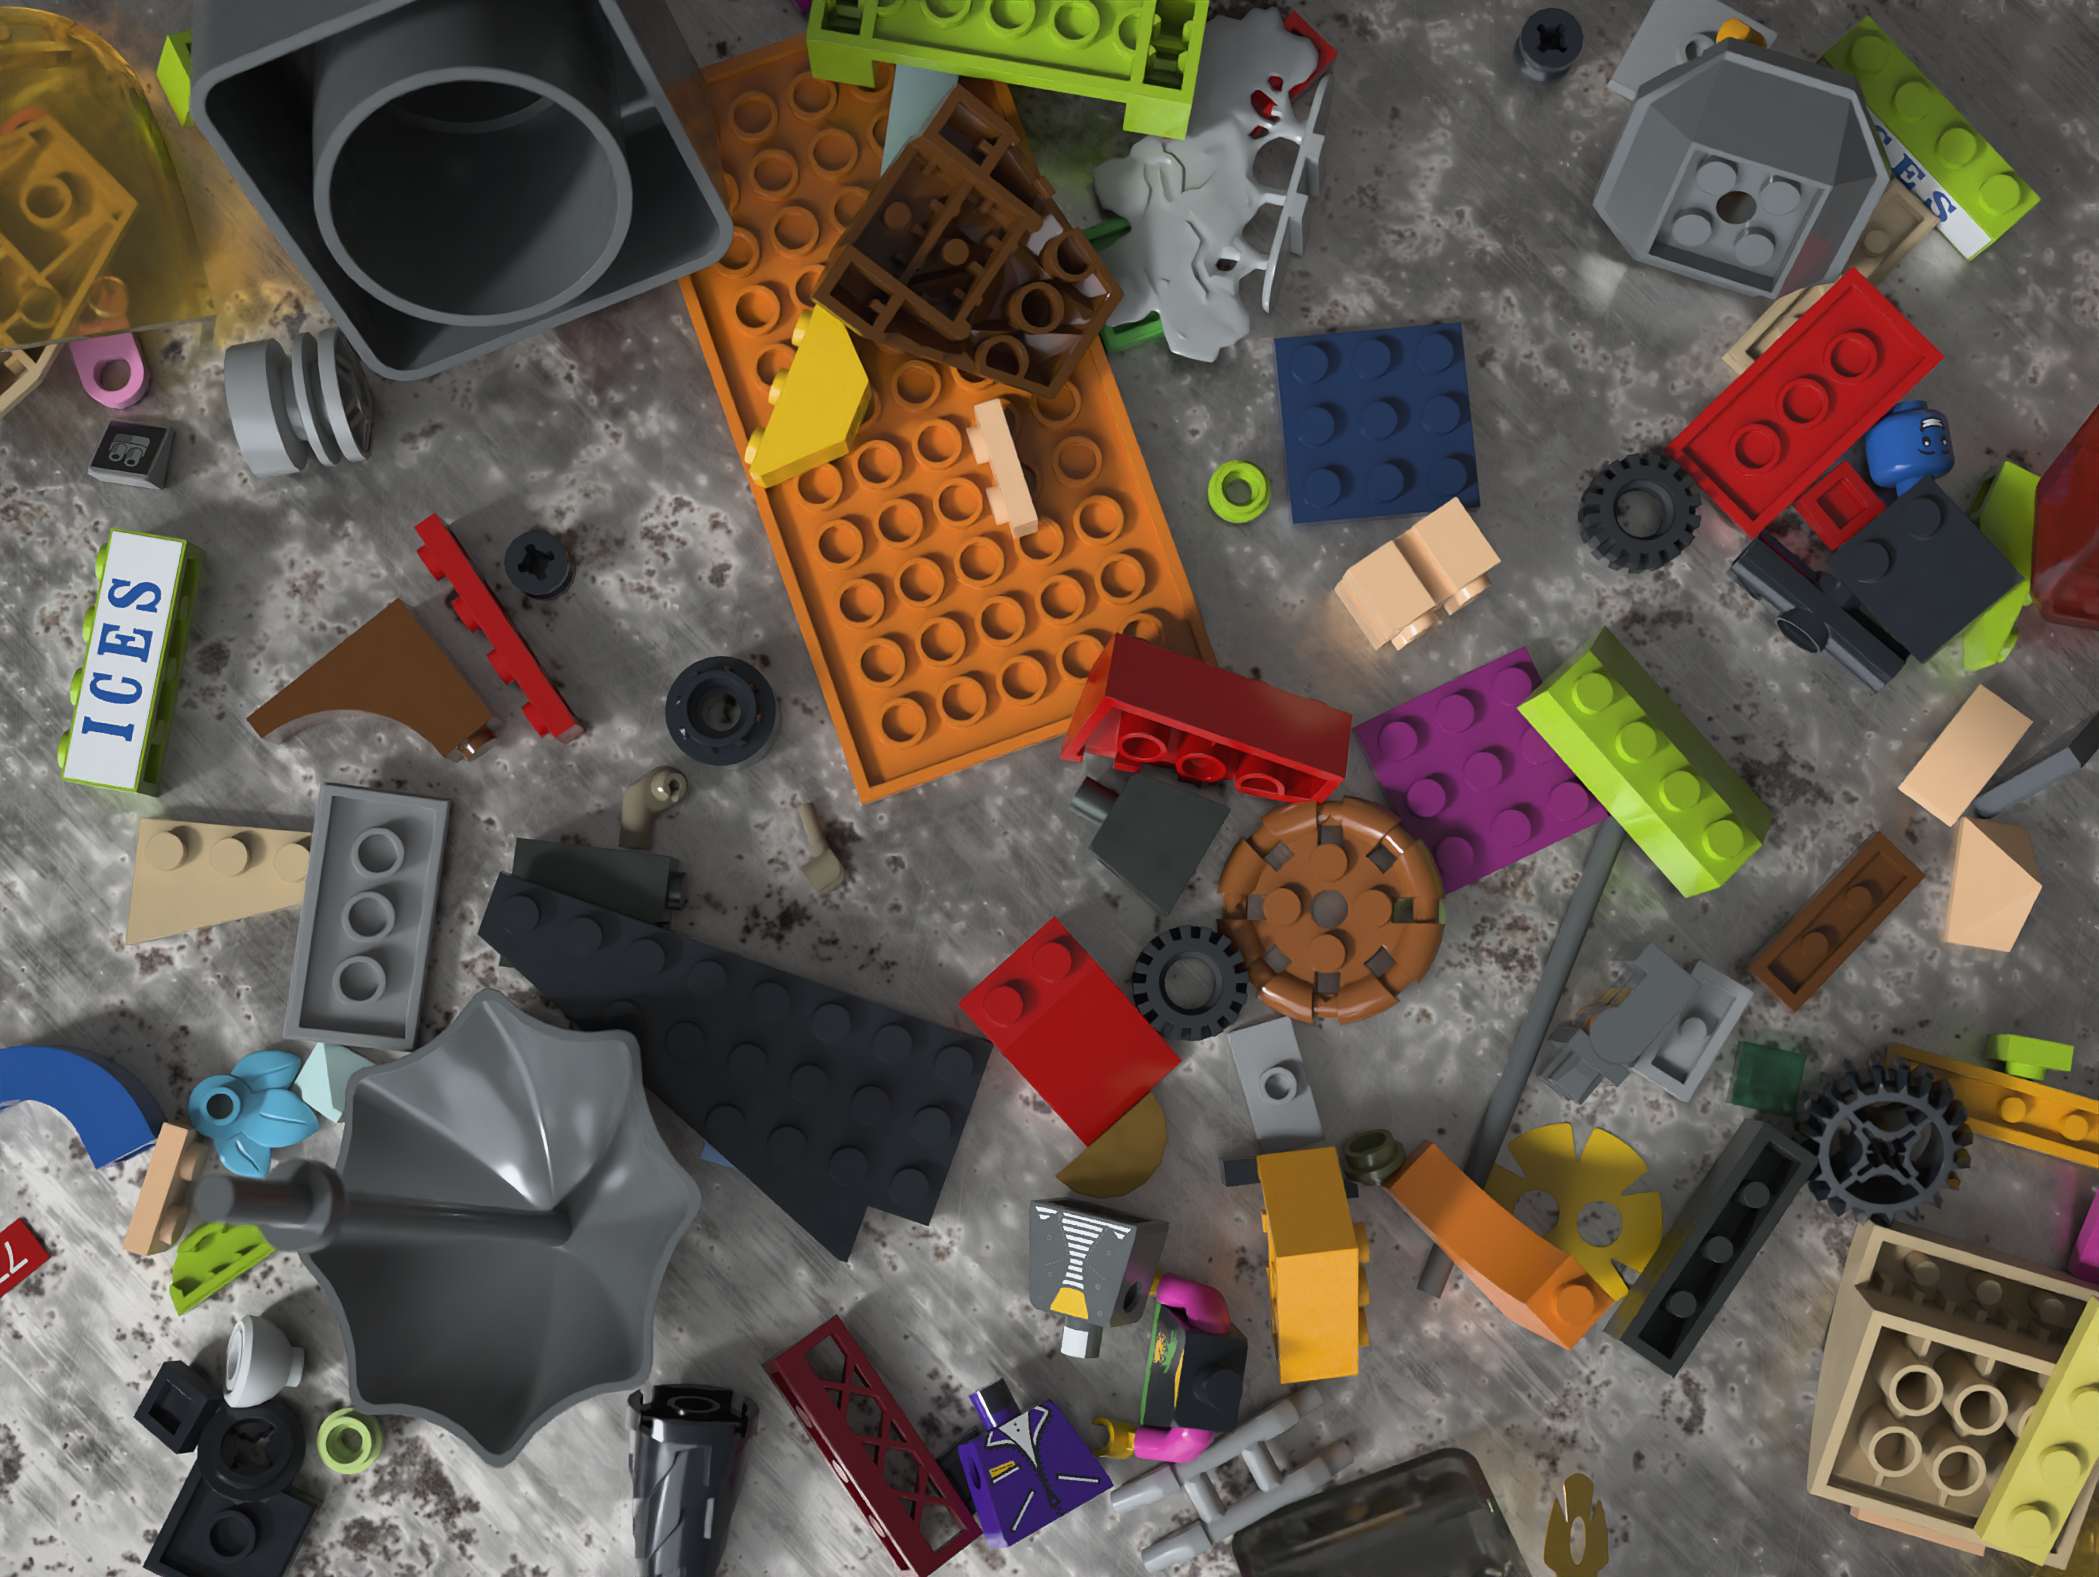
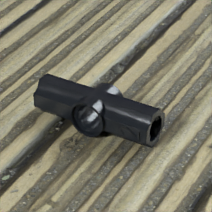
M1765 529L1743 549L1725 572L1732 581L1736 582L1752 598L1776 616L1774 620L1776 627L1789 641L1807 653L1813 655L1821 654L1869 696L1877 694L1903 668L1911 654L1901 643L1896 641L1859 609L1861 606L1860 600L1845 583L1827 572L1821 570L1813 571Z

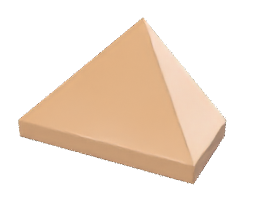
M1965 816L1960 817L1943 942L2002 952L2011 951L2042 888L2027 827Z

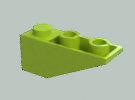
M2007 460L1983 474L1965 514L2026 580L1963 632L1964 668L1971 672L1994 665L1996 661L2001 663L2010 654L2019 636V629L2013 625L2022 606H2029L2039 594L2046 578V573L2040 571L2049 550L2054 551L2063 542L2073 520L2071 516L2067 515V512L2076 494Z

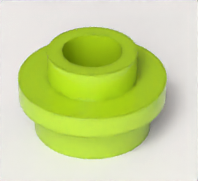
M1232 460L1222 464L1213 473L1208 485V500L1212 509L1219 517L1232 523H1246L1259 517L1266 509L1271 496V485L1266 473L1258 465L1247 460ZM1233 483H1243L1250 490V498L1246 502L1236 503L1229 498L1227 488Z

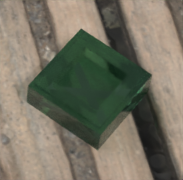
M1738 1041L1726 1103L1792 1118L1793 1113L1796 1111L1807 1055L1751 1042Z

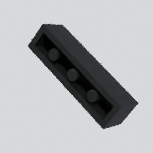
M1744 1119L1603 1329V1332L1654 1368L1675 1378L1820 1159L1766 1121Z

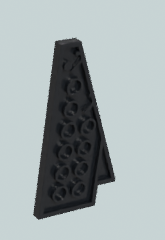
M505 871L499 872L477 935L585 1032L618 1029L631 1032L636 1037L640 1047L643 1084L836 1259L848 1262L868 1206L929 1227L994 1046L990 1040Z

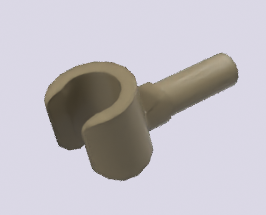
M810 802L799 806L798 810L810 846L817 857L802 866L801 869L814 889L823 896L844 881L846 872L831 850L828 840L825 839L815 807Z

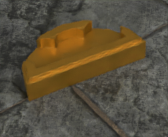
M1152 1091L1129 1109L1057 1173L1055 1177L1075 1193L1097 1199L1125 1196L1145 1184L1161 1164L1168 1139L1165 1115Z

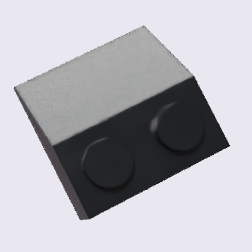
M1928 474L1825 561L1863 605L1922 665L2026 580Z

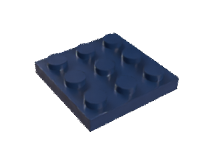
M1461 322L1276 338L1273 340L1272 351L1290 528L1428 516L1455 497L1459 499L1467 512H1477L1481 504Z

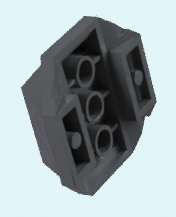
M1727 37L1705 49L1702 56L1675 66L1639 86L1595 189L1592 206L1632 259L1751 297L1764 296L1777 300L1801 288L1835 283L1890 181L1891 164L1879 133L1866 108V100L1856 76L1736 38ZM1731 191H1742V192H1745V193H1747V194L1737 195V194H1732V193H1730V192H1731Z

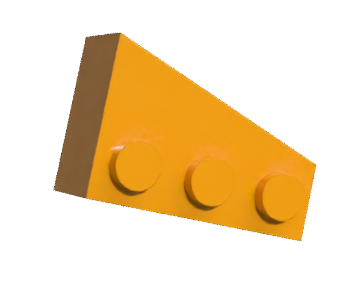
M1332 1146L1257 1155L1258 1175L1266 1209H1261L1262 1227L1264 1233L1268 1232L1269 1262H1265L1270 1326L1280 1383L1358 1375V1348L1369 1346L1364 1307H1358L1369 1305V1290L1365 1268L1363 1265L1358 1266V1264L1369 1263V1247L1364 1222L1352 1223L1336 1148Z

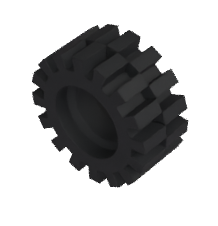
M1639 453L1627 455L1623 460L1619 461L1617 459L1609 464L1590 482L1591 485L1584 491L1580 500L1584 504L1583 508L1578 511V523L1584 522L1585 530L1580 535L1584 544L1591 541L1595 547L1591 554L1597 560L1605 557L1610 561L1607 566L1608 568L1619 571L1622 567L1629 568L1628 574H1640L1646 569H1649L1651 572L1676 558L1694 540L1695 536L1692 533L1700 527L1702 517L1701 515H1696V509L1702 505L1700 494L1692 496L1689 488L1695 482L1689 474L1682 479L1676 473L1681 466L1673 460L1665 465L1660 463L1661 455L1650 453L1645 458H1640ZM1631 491H1643L1657 500L1662 511V522L1655 534L1647 537H1637L1627 533L1620 526L1616 516V508L1623 494Z
M1184 925L1168 929L1157 935L1140 952L1132 973L1133 998L1142 1016L1157 1032L1177 1040L1201 1041L1224 1032L1223 1030L1230 1024H1233L1240 1016L1239 1012L1243 1005L1246 1004L1248 998L1247 983H1249V974L1246 970L1243 973H1239L1235 964L1245 960L1240 951L1231 954L1229 944L1232 941L1226 936L1220 935L1208 927ZM1180 959H1198L1204 962L1213 973L1215 980L1214 992L1211 998L1198 1008H1182L1173 1003L1167 995L1165 989L1167 971Z

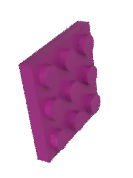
M1525 646L1351 729L1390 810L1404 819L1401 826L1415 841L1422 838L1430 849L1443 880L1445 895L1609 817L1600 801L1516 708L1543 683Z

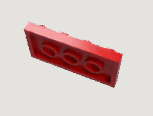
M1853 266L1662 451L1671 460L1681 466L1680 469L1686 475L1689 474L1695 484L1752 540L1945 356Z

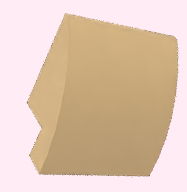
M1872 1214L1864 1226L1858 1222L1837 1292L1818 1381L1808 1462L1807 1490L1809 1493L2012 1554L1981 1540L1973 1529L2091 1295L2099 1297V1285L2074 1278L2071 1273L1899 1221L1894 1220L1891 1228H1889L1886 1224L1882 1223L1879 1215ZM2099 1457L2044 1564L2066 1570L2099 1479Z

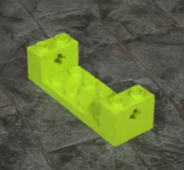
M813 0L806 33V45L812 78L875 88L879 61L1123 102L1126 103L1123 130L1185 141L1210 0Z

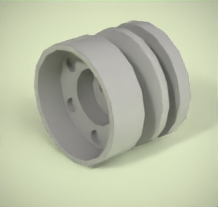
M339 326L327 328L319 332L318 343L309 332L297 334L293 339L292 364L281 344L274 338L235 344L226 349L224 384L228 409L243 458L255 476L261 479L301 472L307 463L308 441L319 462L326 467L337 465L341 460V452L350 462H358L370 458L373 448V413L370 391L355 349Z

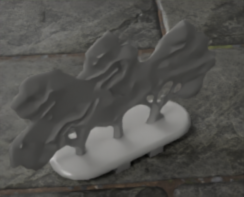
M1256 7L1250 10L1242 20L1217 15L1211 21L1206 22L1185 141L1148 135L1132 146L1128 157L1124 159L1113 157L1090 169L1094 179V188L1102 207L1113 210L1117 215L1127 218L1131 226L1129 233L1119 238L1113 245L1098 251L1099 257L1124 292V296L1106 321V324L1110 327H1115L1122 323L1137 322L1142 320L1151 311H1156L1160 315L1163 331L1171 352L1209 363L1217 359L1220 348L1234 345L1239 339L1250 332V316L1238 295L1239 279L1256 268L1266 270L1262 291V306L1269 314L1273 311L1291 253L1303 255L1310 233L1308 195L1320 197L1326 176L1324 133L1332 102L1334 73H1328L1321 79L1308 119L1299 121L1291 108L1288 91L1294 85L1305 82L1317 68L1319 53L1309 38L1297 36L1285 30L1277 7L1269 9ZM1270 76H1279L1283 79L1282 92L1272 88L1268 82ZM1255 90H1261L1278 105L1273 106L1271 115L1280 117L1277 123L1260 117L1250 103L1251 95ZM1258 125L1269 130L1268 134L1262 138L1253 139L1249 135ZM1279 136L1293 140L1300 145L1288 189L1262 185L1253 175V163L1258 150L1267 142ZM1265 202L1283 206L1270 254L1261 253L1242 237L1243 227L1256 215L1258 208ZM1220 258L1238 261L1233 270L1226 272L1218 270L1215 265Z

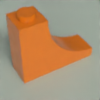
M1424 1139L1406 1158L1405 1163L1381 1184V1187L1509 1320L1570 1351L1615 1302L1572 1255L1555 1247L1512 1216L1462 1172L1433 1142Z

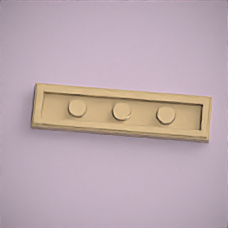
M1895 177L1885 188L1837 281L1854 266L1876 288L1941 219ZM1835 283L1801 288L1777 299L1721 359L1738 375H1741Z

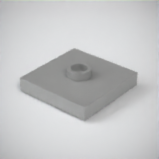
M1654 0L1606 87L1633 101L1640 85L1675 66L1702 56L1705 49L1715 45L1721 26L1730 18H1738L1761 33L1767 42V49L1772 47L1779 33L1718 0Z

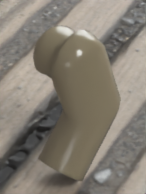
M668 765L659 766L627 787L623 795L618 847L650 850L653 818L682 800L687 794L688 780L684 773Z

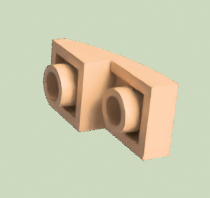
M1980 683L1941 734L1921 756L1898 789L1951 827L2003 763L2033 721Z

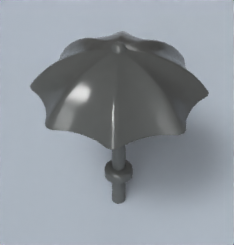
M485 988L475 994L453 1023L418 1050L389 1063L361 1068L351 1075L345 1090V1126L339 1156L334 1169L322 1161L291 1158L278 1163L265 1178L213 1173L206 1176L199 1183L194 1198L195 1209L200 1218L206 1222L258 1226L265 1241L279 1251L298 1253L303 1265L321 1285L335 1312L342 1332L348 1360L349 1396L353 1407L358 1412L366 1415L401 1414L433 1423L463 1440L487 1465L494 1468H504L513 1462L538 1431L556 1416L573 1406L602 1394L634 1390L645 1384L650 1376L653 1365V1320L663 1277L677 1244L699 1214L703 1202L702 1192L698 1183L673 1157L660 1136L651 1115L643 1086L641 1053L636 1037L631 1032L621 1029L582 1032L567 1030L544 1023L523 1012L502 992L493 988Z

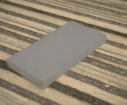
M320 781L283 1030L284 1039L411 1053L416 1051L451 799Z

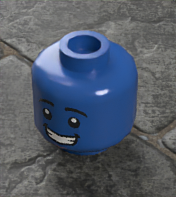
M1924 400L1895 404L1863 434L1872 482L1883 488H1896L1898 498L1926 474L1935 481L1947 475L1955 465L1947 418L1938 410L1928 409L1927 402Z

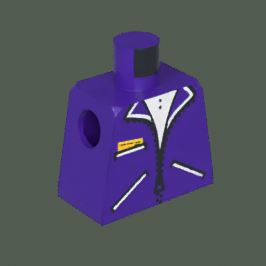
M1003 1377L969 1395L985 1430L958 1445V1453L984 1537L990 1550L1008 1548L1114 1486L1106 1471L1056 1403L1051 1399L1033 1403L1020 1410Z

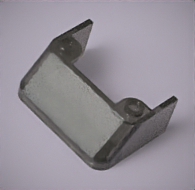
M1442 1448L1282 1506L1235 1532L1232 1539V1551L1241 1577H1532L1478 1461L1472 1454L1459 1448Z

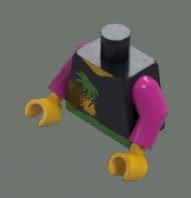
M1158 1265L1148 1296L1156 1294L1157 1303L1138 1422L1141 1426L1136 1431L1133 1424L1126 1420L1105 1417L1095 1418L1091 1425L1106 1426L1109 1431V1441L1104 1449L1089 1448L1094 1456L1124 1460L1132 1456L1135 1451L1136 1456L1141 1459L1187 1463L1196 1460L1213 1443L1215 1433L1233 1434L1236 1429L1239 1405L1243 1394L1248 1341L1247 1337L1231 1321L1225 1299L1217 1289L1171 1272H1166L1162 1276Z

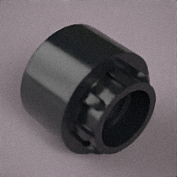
M715 656L693 663L676 678L666 700L665 717L672 739L686 755L698 764L711 770L733 772L755 765L771 751L780 733L782 712L777 694L755 667L737 658ZM721 699H733L739 703L741 710L740 718L736 725L725 731L712 729L708 721L710 708Z

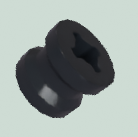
M1557 8L1538 10L1528 18L1514 44L1512 54L1515 69L1522 78L1532 84L1545 86L1557 83L1567 75L1582 49L1584 38L1581 25L1576 18L1565 10ZM1540 37H1552L1550 41H1540Z
M537 530L525 532L515 538L506 550L504 559L506 575L514 586L532 599L540 601L558 599L567 593L574 583L576 575L574 557L559 539L548 532ZM532 555H533V557H534V562H533L532 565H531V569L525 571L526 568H529L530 562H531V560L533 559V558H532Z

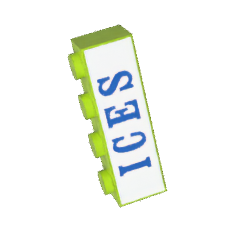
M1869 15L1834 44L1815 63L1857 77L1866 100V108L1879 133L1891 164L1890 178L1893 180L1896 177L1941 219L1935 226L1968 262L1994 243L2042 200Z
M111 527L108 543H104L100 547L96 558V577L100 581L96 604L89 607L83 623V637L85 642L88 643L83 668L80 667L76 670L71 682L70 698L75 708L71 728L64 732L58 747V764L62 768L60 780L158 798L206 551L183 539Z

